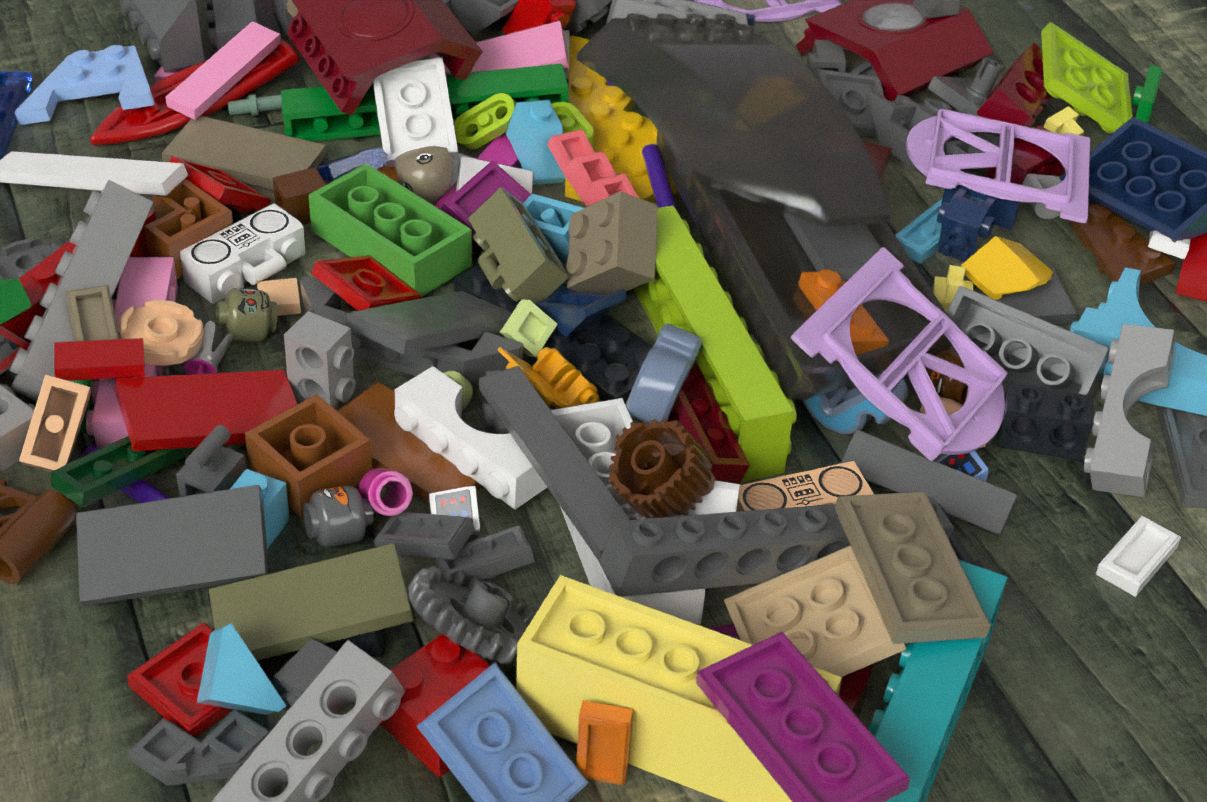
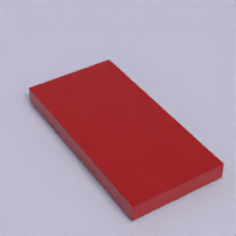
M284 370L116 379L114 389L133 451L198 447L217 425L225 426L231 433V437L224 445L245 444L246 432L297 405Z

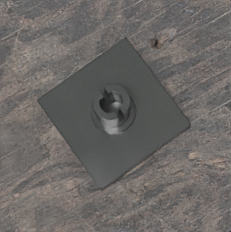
M983 58L974 79L933 76L928 89L962 113L979 116L976 112L992 92V88L1003 66L993 59Z

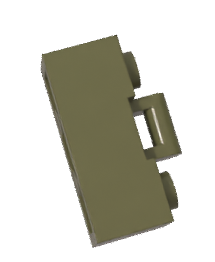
M502 187L468 218L476 231L473 238L485 250L478 258V263L494 290L503 288L514 301L519 302L521 299L530 300L535 304L546 299L570 277L525 204Z

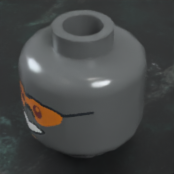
M350 485L318 490L312 494L310 503H305L303 507L306 533L310 539L315 538L323 548L357 543L364 538L366 526L373 524L372 506L367 499H362L355 487Z

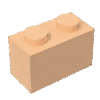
M45 375L19 459L21 464L52 472L70 463L90 398V387Z

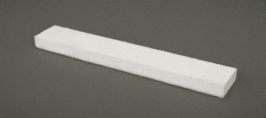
M11 151L0 160V183L102 191L108 180H111L137 194L166 196L188 175L184 163Z

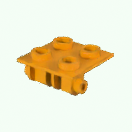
M498 348V351L509 361L505 368L509 369L519 366L548 407L552 404L556 409L598 402L597 388L579 370L575 369L574 365L566 360L557 349L543 348L537 355V362L531 366L505 349Z

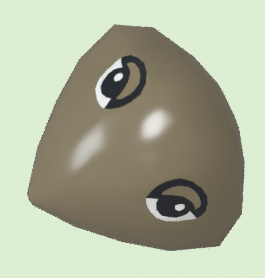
M427 146L410 150L397 156L395 159V169L398 183L430 204L434 205L447 193L452 182L453 159L448 149L439 146Z

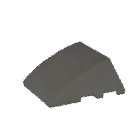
M870 92L868 101L879 145L926 177L915 167L907 154L906 141L909 132L919 122L937 116L939 109L962 112L943 100L925 98L922 105L915 103L906 96L897 95L895 101H890L882 97L878 92ZM970 132L995 146L999 145V133ZM956 137L947 140L943 146L945 155L985 153Z

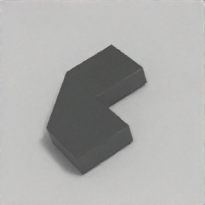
M235 709L202 741H199L163 718L128 752L130 762L167 786L232 778L271 731Z

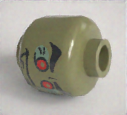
M231 289L227 293L224 302H217L216 325L223 326L225 336L232 334V341L263 342L269 333L275 332L277 304L275 301H271L269 295L262 290Z

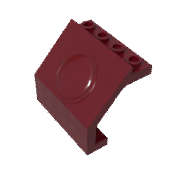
M291 0L299 12L292 19L287 34L339 110L346 114H354L371 83L376 77L385 72L436 52L439 58H443V63L454 77L466 80L483 52L443 0Z

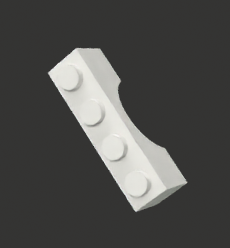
M434 366L395 389L394 415L395 421L405 431H410L426 443L433 452L441 454L457 466L461 473L472 477L495 498L501 499L513 509H517L547 488L510 433H485L470 427L461 420L462 386Z

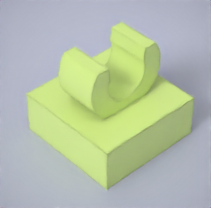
M521 299L500 333L508 339L523 343V352L527 356L537 357L557 326V323L533 302Z

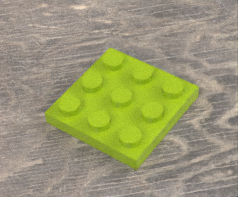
M1049 22L1041 31L1045 89L1054 98H1062L1071 104L1078 114L1089 116L1097 121L1100 127L1107 133H1114L1133 117L1128 73L1052 22Z

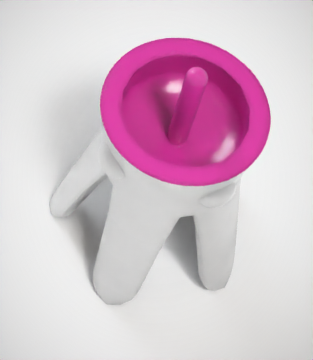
M213 321L207 322L203 330L202 347L184 365L186 374L217 373L218 363L227 351L226 349L231 343L233 335H226L217 349L212 352L215 323Z

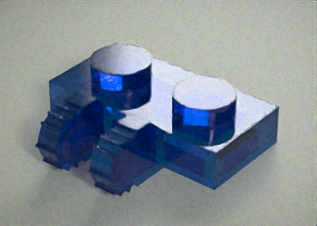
M373 147L315 167L324 181L328 180L331 183L365 163L376 170L378 168L382 169L388 163V154L382 148Z

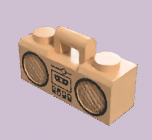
M850 461L740 485L736 512L836 504L838 496L873 495L874 493L856 463Z

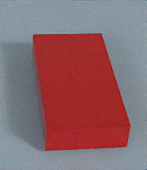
M143 338L54 342L55 378L73 381L144 377Z

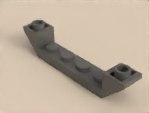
M304 275L300 280L304 314L310 311L346 326L348 312L341 311L340 296L320 280ZM351 330L354 357L413 376L421 374L432 366L442 373L456 371L471 383L473 390L479 389V378L485 376V371L506 370L505 367L509 361L498 351L499 347L523 360V343L488 332L483 334L472 351L448 345L402 355Z

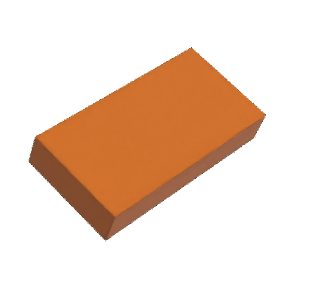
M582 700L579 712L576 767L585 779L625 785L629 766L633 709Z

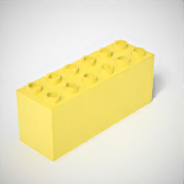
M559 576L517 643L516 690L550 734L576 744L578 743L579 712L582 700L633 709L629 754L630 765L725 802H792L696 684L697 671L752 646V644L565 576ZM815 668L838 695L842 677Z

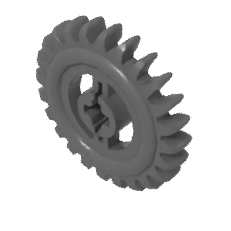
M432 566L429 569H421L413 577L408 587L409 599L416 612L422 615V619L426 623L434 625V629L437 632L449 637V640L460 644L473 653L476 652L489 660L496 659L502 664H512L517 667V643L537 612H529L524 619L521 618L525 611V602L518 603L511 610L512 597L510 593L495 584L486 581L479 582L477 576L473 577L467 587H464V575L461 571H457L451 580V571L446 567L438 570Z

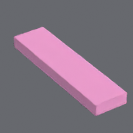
M252 21L165 97L167 107L196 120L281 44L280 33Z

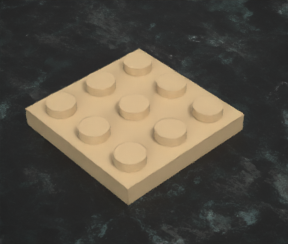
M851 546L724 599L741 641L754 645L783 632L813 667L840 677L906 650L904 643H892Z

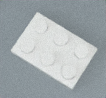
M443 58L412 61L385 72L374 79L373 87L386 168L395 167L397 156L407 151L427 146L445 147L448 149L452 159H458V148Z

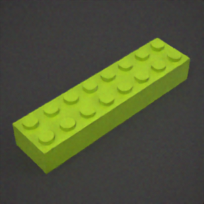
M674 205L660 207L657 210L655 280L633 289L658 335L663 325L670 323L701 337L703 343L696 362L750 464L741 482L785 473L787 455L791 453L792 449L790 433L792 424L796 422L794 403L790 398L785 397L780 388L776 372L774 370L770 371L760 345L758 343L754 344L744 318L739 317L734 310L730 294L727 291L724 292L720 286L714 267H709L706 262L703 249L699 243H695L687 221L681 219Z

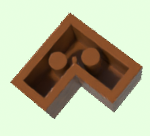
M184 179L166 196L152 195L156 220L144 226L148 257H173L176 279L183 276L180 257L181 250L233 224L232 211L187 179Z

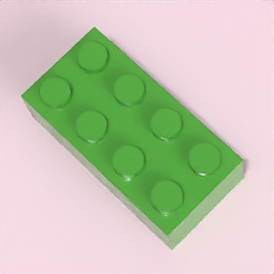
M367 163L309 194L311 231L349 257L372 256L421 294V296L426 295L472 266V229Z

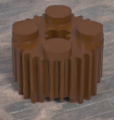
M653 419L651 424L647 422L637 424L631 422L629 429L624 427L622 429L623 434L615 437L617 439L614 448L616 455L611 456L614 464L609 465L611 473L608 482L642 517L645 516L647 519L676 517L681 516V514L687 516L689 509L694 511L696 509L695 504L703 502L701 496L709 494L714 489L715 476L709 470L712 467V464L708 461L709 456L677 420L667 422L665 419H662L659 423L656 419Z

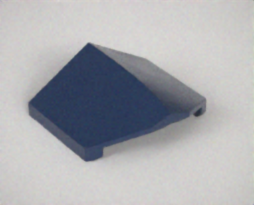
M567 288L535 303V305L557 323L556 330L565 337H568L595 323L623 303L627 297L625 290H618L608 295L577 292Z

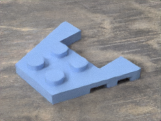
M113 45L101 51L89 52L87 50H80L68 55L16 109L15 115L19 125L50 121L59 101L119 92L118 98L123 110L153 106L155 102L135 45L127 47Z

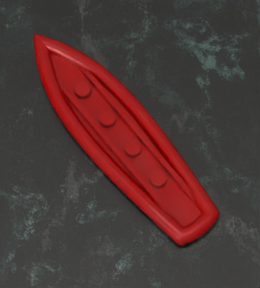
M281 38L280 45L200 116L206 117L227 106L229 101L240 99L297 65L300 58L296 50ZM206 61L150 85L149 87L155 102L153 106L123 110L121 105L118 106L102 121L90 137L91 144L99 146L139 141L186 126L192 118L167 107L165 97Z

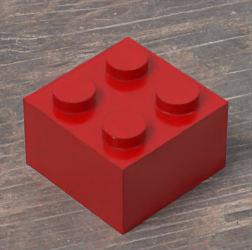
M443 634L391 669L406 692L401 697L400 704L395 713L390 718L380 722L389 733L439 778L448 773L450 769L417 728V725L490 667L476 653L467 650L460 644L449 640V637Z

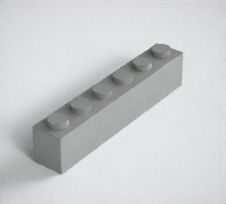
M108 180L101 193L93 190L83 212L89 214V218L86 223L81 220L78 222L69 240L70 243L76 246L72 254L67 251L64 252L55 270V273L61 276L58 285L50 283L40 302V305L47 309L43 317L35 315L26 332L25 338L31 340L27 351L22 348L19 349L9 369L10 372L16 374L10 387L12 391L34 401L38 400L45 375L55 377L54 342L75 341L65 291L109 285L112 297L153 201L111 180Z

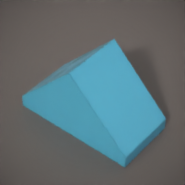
M232 623L221 626L210 633L197 703L263 715L279 712L286 707V704Z

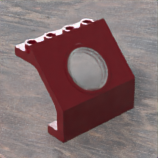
M850 0L805 19L809 28L803 32L805 37L795 45L801 57H803L813 49L815 40H829L866 58L871 63L885 88L883 91L884 98L890 101H895L897 95L910 97L927 89L933 76L953 77L969 70L982 62L983 58H987L993 53L969 9L960 6L959 14L928 18L913 6L914 0Z

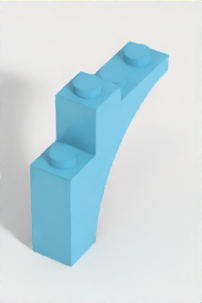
M1125 267L1118 282L1112 281L1107 302H1101L1098 309L1086 307L1079 322L1073 321L1070 332L1110 348L1112 339L1119 340L1122 324L1156 328L1144 315L1138 302L1141 270ZM1175 342L1176 352L1168 387L1151 391L1140 397L1137 401L1207 416V355L1193 351ZM1109 360L1105 366L1104 375H1111L1113 364H1109Z

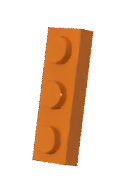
M824 269L819 272H802L798 286L817 311L845 282L837 271ZM863 305L858 306L850 321V337L855 354H885L889 342L888 338Z

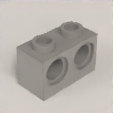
M308 311L284 334L288 381L296 401L303 402L317 394L337 410L343 402L351 399L356 388L353 374L354 349L352 348L351 328Z

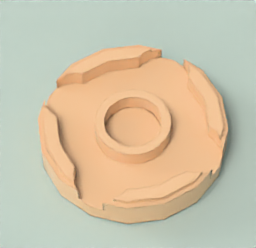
M151 300L146 301L144 307L135 309L134 305L119 318L118 334L120 339L143 338L146 364L169 366L183 363L197 354L202 347L203 323L200 319L198 321L194 317V312L187 306L173 301Z

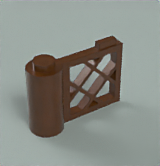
M0 478V510L15 506L21 507L16 513L0 517V580L8 584H17L77 524V505L60 492L47 490L40 496L10 488L6 480Z

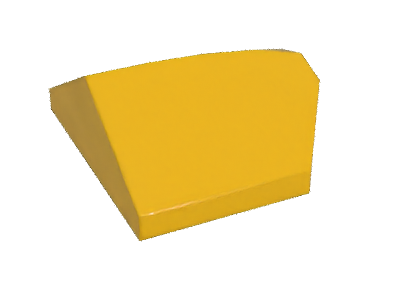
M997 236L961 264V267H965L964 275L989 298L994 300L1001 299L1004 294L1026 291L1044 285L1052 279L1054 273L1021 243Z

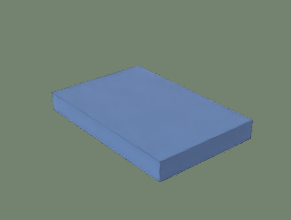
M496 663L488 667L417 725V728L475 802H568L588 784L585 777Z

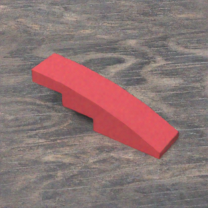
M583 129L551 136L547 146L565 177L587 207L619 191L638 197L625 173L616 175L604 151L594 152Z

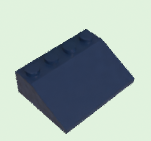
M1132 117L1090 152L1088 198L1152 232H1160L1174 243L1179 240L1183 241L1206 234L1207 152ZM1066 173L1060 177L1061 181L1065 179Z

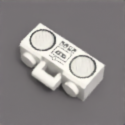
M274 203L181 250L180 257L184 282L211 304H214L225 298L231 289H242L246 282L255 285L287 267V264L306 255L304 227L300 221Z

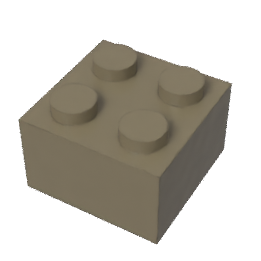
M619 191L571 214L568 227L570 234L569 256L566 263V269L570 277L567 279V288L583 293L610 295L618 290H625L626 292L655 280L658 205Z

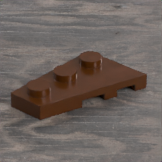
M1099 203L1088 206V219L1086 223L1069 221L1084 248L1091 251L1096 257V267L1099 272L1106 274L1111 283L1112 281L1118 282L1125 267L1141 270L1140 286L1172 273L1175 264L1173 260L1163 252L1149 248V241L1110 209Z

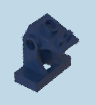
M956 185V188L952 189L945 188L941 207L937 215V223L941 224L938 252L965 262L978 251L981 238H989L994 225L1009 230L1012 229L1015 225L1021 202L982 194L962 185ZM971 196L985 200L984 204L970 200Z

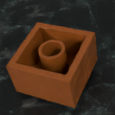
M317 394L245 433L249 470L286 482L288 507L301 519L304 518V504L310 503L314 492L347 485L357 487L363 476L372 470L371 440Z

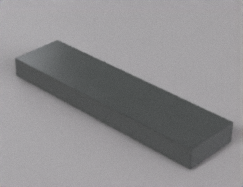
M857 429L841 462L854 461L867 482L890 492H926L928 497L933 496L936 502L941 504L950 517L998 537H1001L1018 499L1017 494L936 461L931 462L926 457Z

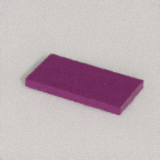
M783 632L697 671L696 684L792 802H885L908 790L910 777Z

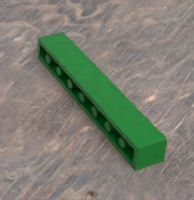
M562 63L470 72L466 80L456 78L452 74L445 75L453 124L461 114L498 93L507 94L516 102L549 100L551 104L556 102L568 103V84ZM373 82L353 115L341 112L324 86L281 90L282 115L286 136L313 142L381 135Z

